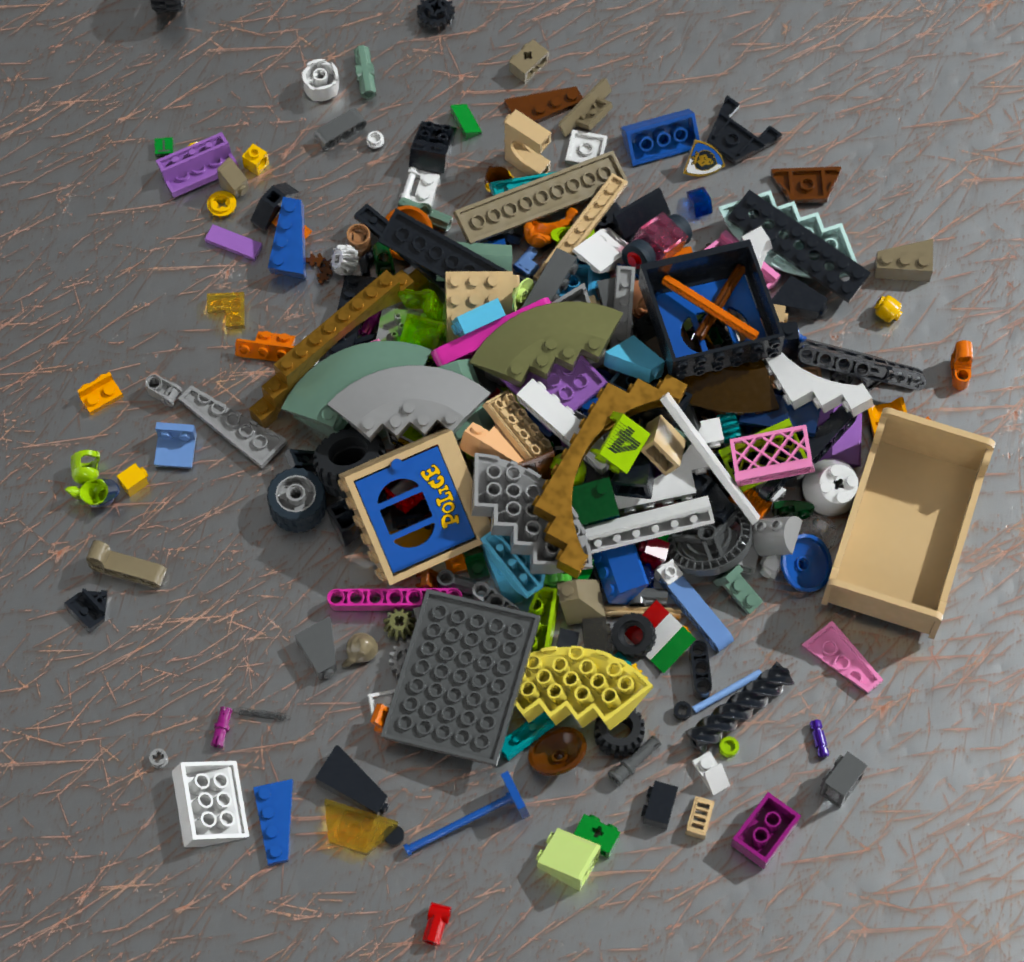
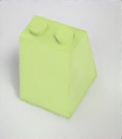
M557 828L555 833L551 832L546 840L548 845L545 850L541 849L536 857L538 861L537 868L580 892L600 857L601 846Z

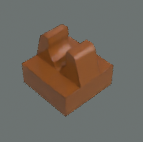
M428 568L417 573L416 577L421 579V582L415 586L417 588H438V572Z

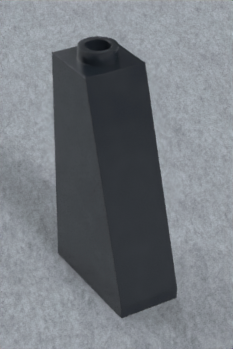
M641 451L627 474L622 472L614 474L611 484L616 496L651 499L656 466Z
M336 745L315 777L316 784L379 819L380 815H384L390 806L388 804V796L340 746Z

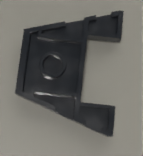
M727 95L707 140V143L712 145L720 154L736 164L782 139L783 134L772 126H769L757 137L730 117L740 108V104Z

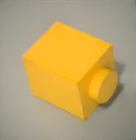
M136 463L117 475L120 486L129 497L149 485L146 470L143 467L139 468Z

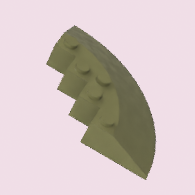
M580 301L549 303L534 307L514 316L499 326L485 339L469 363L519 388L522 387L529 372L547 380L555 363L573 372L581 355L599 363L623 316V312L607 306Z

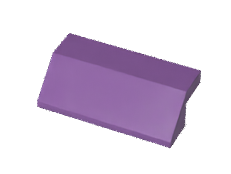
M222 132L155 160L173 198L219 179L217 168L229 157L239 168L237 161L231 153L229 143Z
M842 404L826 413H823L821 410L818 426H822L829 418L830 413H834ZM862 413L857 415L853 425L819 461L834 458L848 463L852 468L861 467Z

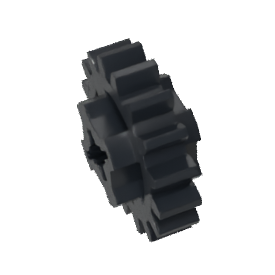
M420 0V5H417V18H419V23L424 22L425 28L429 25L430 30H433L434 27L440 30V26L446 28V23L452 24V19L455 18V7L453 2H448V0Z

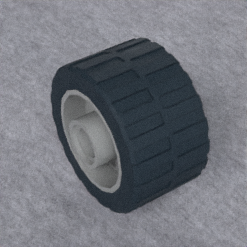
M292 468L278 473L271 480L270 486L267 489V501L270 515H272L273 521L280 528L288 532L292 531L293 533L306 532L309 529L315 528L321 522L327 510V501L324 485L317 475L304 468Z

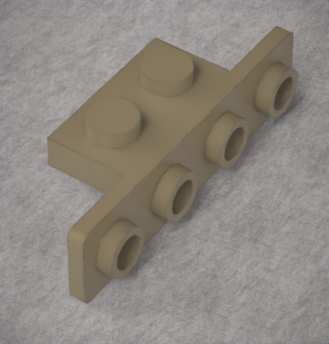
M602 78L558 123L563 136L567 137L577 126L591 130L613 108L610 101L604 100L612 91L606 78Z

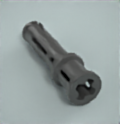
M652 735L628 759L621 760L620 765L615 770L608 772L611 780L616 785L621 786L623 784L622 781L627 776L633 775L635 768L655 749L661 746L660 740Z

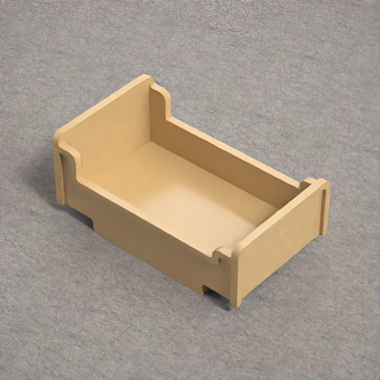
M883 408L821 604L827 605V603L838 605L929 634L928 638L934 639L944 615L947 599L983 479L991 460L995 441L988 437L893 408Z

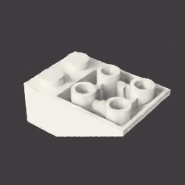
M604 228L579 244L572 252L577 255L576 257L580 261L586 262L593 272L601 274L616 270L615 266L617 263L623 265L622 250L628 243L610 228Z

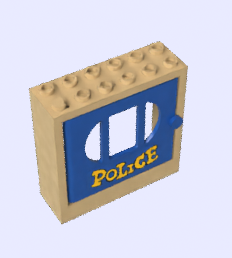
M443 428L338 474L340 480H337L341 491H344L347 495V498H345L346 504L349 509L354 511L353 520L356 526H359L362 530L360 537L364 545L366 544L370 549L367 552L371 562H374L378 568L375 569L376 575L379 580L388 585L395 584L482 545L483 543L480 538L491 531L488 517L472 516L473 480L452 430ZM434 445H438V446L433 447V448H431V449H429V450H427V451H424V452H422V453H420V454H417V455H415V456H413V457H411V458H408V459H406V460H404V461H401V460H403V459H405V458H407V457H409V456H412V455H414V454H416V453H419V452H421V451H423V450H425V449H428V448H430V447H432V446H434ZM391 465L390 467H388V468H386V469H383V470H381V471H379V472H376V473H374V474H372V475H370V476H367V477H365V478H363V479H361V480L356 481L355 484H354V481H355V480H357V479H359V478H362V477H364V476H366V475H368V474H371V473H373V472H375V471H378V470H380V469H382V468H384V467H387V466ZM409 479L418 484L417 487L379 504L377 503L382 489L394 480ZM422 492L432 516L393 534H389L380 510ZM434 523L430 537L421 545L402 547L394 543L395 539Z

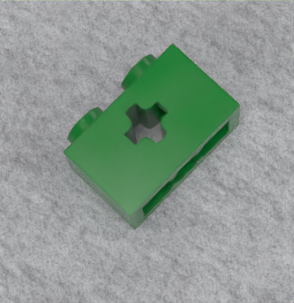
M584 814L574 832V835L600 845V855L608 859L620 838V832L617 827L601 823L600 819L594 815L588 816ZM597 832L601 833V835L594 837V834H597Z

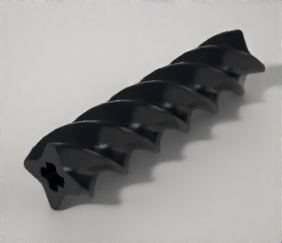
M776 661L772 668L765 670L756 680L746 684L741 692L732 695L725 704L715 708L711 715L702 718L695 727L685 731L692 747L697 748L704 754L708 744H717L721 741L723 732L734 731L739 720L750 719L754 709H762L767 705L769 697L780 696L784 685L795 684L788 668H784Z

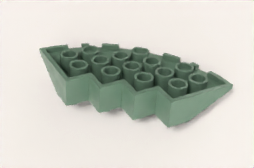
M373 341L342 349L311 368L296 383L281 409L334 431L340 415L327 404L339 392L362 377L380 370L406 365L425 366L432 349L400 341Z

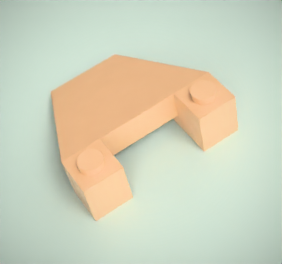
M472 422L464 431L459 444L460 450L474 457L475 453L499 456L500 459L510 462L511 460L518 463L524 461V458L496 423L488 431L481 425Z

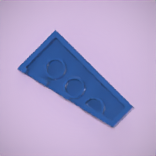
M293 779L253 787L268 866L289 862Z

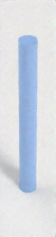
M761 670L754 671L692 706L693 712L695 714L756 680L762 673Z

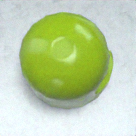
M81 450L71 456V476L76 483L83 485L89 480L98 479L99 471L97 466L100 461V452ZM83 456L96 457L89 463H81Z

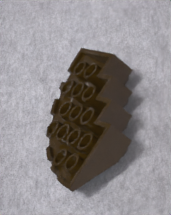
M682 325L681 336L684 343L690 349L702 352L698 339H690ZM707 334L704 340L708 350L715 349ZM656 336L644 343L663 359ZM762 359L755 363L747 362L738 367L730 366L720 371H709L700 376L692 375L680 380L687 384L686 392L692 394L688 405L694 408L701 407L711 410L712 413L725 415L726 412L737 413V415H744V413H755L757 415L779 410V405ZM665 363L663 375L659 378L662 380H664V378L668 374Z

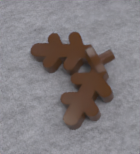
M321 253L317 254L318 257L311 254L310 257H306V263L310 267H314L315 264L317 265L320 272H322L317 274L318 282L322 285L325 281H329L328 274L330 276L333 275L330 266L332 259L327 261L325 257H322Z

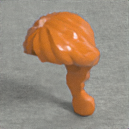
M571 207L566 211L565 219L553 223H544L539 220L525 223L523 227L525 240L536 248L555 242L551 238L552 230L569 226L572 219L578 215V211Z

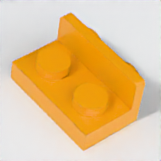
M110 372L101 374L96 380L82 385L77 390L81 402L90 415L123 398V394Z

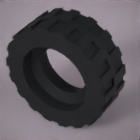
M639 613L624 614L623 617H619L617 622L613 624L611 640L614 647L624 656L640 658L647 655L652 650L653 645L655 646L656 630L645 616ZM632 626L641 628L643 632L641 642L636 645L628 644L624 638L626 630Z

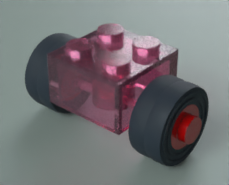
M664 212L660 213L641 226L632 242L623 248L622 260L625 266L636 267L635 274L639 275L640 264L671 258L684 245L690 242L692 238L690 224L678 214L667 216Z

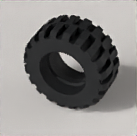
M351 427L348 430L341 429L338 433H332L328 438H324L321 445L319 444L315 450L313 465L318 478L324 485L325 491L332 496L338 498L341 496V498L345 499L347 495L344 491H341L337 480H340L338 474L382 456L387 452L379 435L370 442L354 427ZM355 460H359L358 462H356V463H354V464L343 466L344 464H346V463H348V462L355 461ZM390 465L387 466V467H384V468H382V469H380V470H378V471H375V472H373V473H371V474H368V475H366V476H364V477H362V478H359V479L355 480V481H354V484H355V482L358 481V480H361V479H363V478H365V477H367V476H370V475H372V474H374V473H376V472H379V471H381V470H383V469H386V468L390 467Z

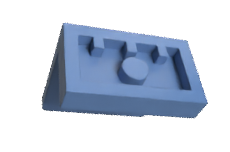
M156 422L155 430L158 438L154 466L191 469L197 437L195 426Z

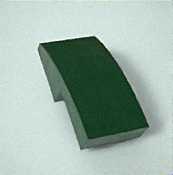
M784 500L773 502L771 510L773 516L779 515L783 517L792 513L793 516H797L800 519H807L813 515L815 507L813 504L804 501Z

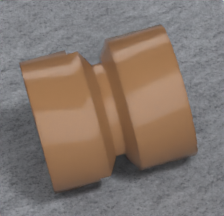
M360 223L350 226L346 233L347 243L355 247V250L358 251V257H363L372 248L370 230L367 226Z

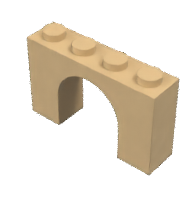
M518 110L508 114L504 120L505 161L528 176L549 173L551 161L540 154L551 143V132Z

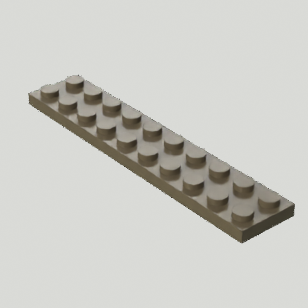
M612 150L457 209L453 214L466 241L470 244L478 243L522 226L527 222L535 221L594 198L612 173L626 181L628 180Z

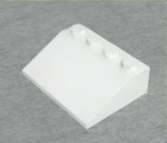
M236 761L180 762L172 770L184 848L205 847L249 838Z

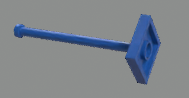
M506 771L501 774L509 791L505 793L506 796L409 845H403L408 856L412 855L411 852L508 803H515L522 819L530 816L509 772Z

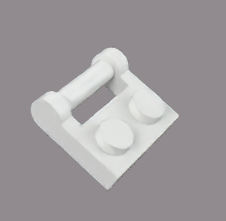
M409 167L407 172L408 178L399 200L405 197L420 204L428 203L432 207L440 175ZM419 178L415 196H410L414 180Z

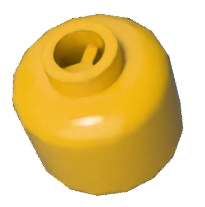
M890 295L881 296L874 306L876 316L887 323H890L893 319L897 321L903 313L900 311L901 303Z

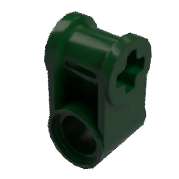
M377 242L373 246L374 266L377 277L386 270L395 275L396 271L390 249Z

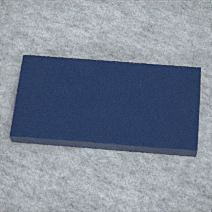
M775 394L779 410L765 414L744 413V415H740L739 425L766 429L789 418L793 427L806 424L808 436L815 437L821 408L817 409L813 401H810L794 410L791 404H786L783 395ZM803 431L796 432L798 435H804Z

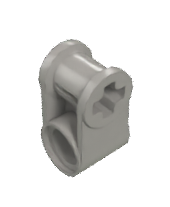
M156 374L146 378L145 384L148 395L169 407H173L175 399L183 392L182 388ZM153 384H158V385H159V386L156 387V388L150 387V386L153 385Z

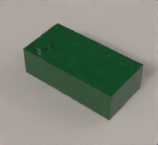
M609 477L573 487L572 507L577 512L578 519L583 527L620 518Z

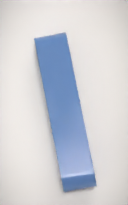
M684 576L669 586L662 578L659 579L662 588L668 589L670 598L681 608V611L714 651L718 653L734 641L729 630Z

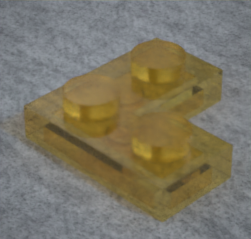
M244 292L207 294V312L226 313V329H245Z

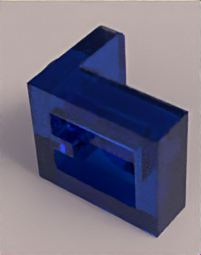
M704 187L687 191V198L694 208L695 217H701L713 212L711 197Z

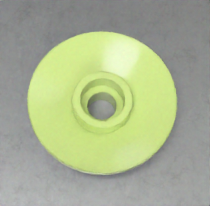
M524 279L513 290L512 308L514 312L521 309L533 289L534 281L532 279Z

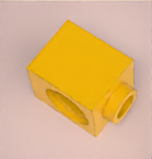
M252 144L242 155L244 168L257 176L269 164L268 153L255 144Z

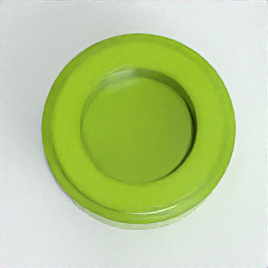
M724 737L720 741L719 752L722 756L731 758L738 753L739 743L735 738Z

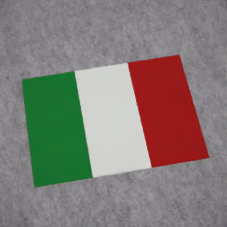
M656 600L642 614L653 624L656 630L655 634L657 635L655 646L653 645L652 650L646 656L665 673L696 638ZM632 626L625 632V635L635 645L640 643L643 638V632L637 626Z

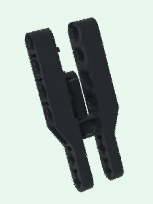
M802 339L798 345L799 360L808 365L832 370L829 376L830 381L836 382L834 377L841 375V378L847 380V376H849L848 384L851 385L854 379H859L868 392L881 382L913 390H922L927 383L923 371L916 367L810 339ZM839 380V382H838V383L846 384V382H845L844 380Z
M843 405L834 413L831 412L829 418L822 426L819 425L817 427L815 437L808 436L813 464L817 463L855 422L857 416L853 417L851 412L847 413ZM797 434L799 441L802 440L804 435ZM788 441L786 445L792 446V442ZM770 444L765 452L774 454L776 448ZM780 452L778 455L780 457L787 458V455L783 452ZM799 452L794 455L799 460L803 459ZM756 453L750 460L753 461L755 457L758 455V453ZM762 455L759 464L766 465L770 460ZM775 459L779 463H784V461ZM746 463L742 470H747L750 464ZM796 476L767 481L760 489L758 497L765 502L770 501L789 479Z

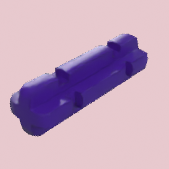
M818 719L810 722V728L813 730L812 736L815 747L818 748L816 750L817 755L821 759L829 756V750L826 748L827 742L824 730H821L823 728L822 723Z

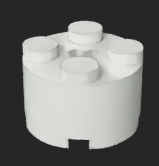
M324 59L310 61L302 72L306 95L314 102L326 101L336 97L339 90V77L336 66L332 62H326Z

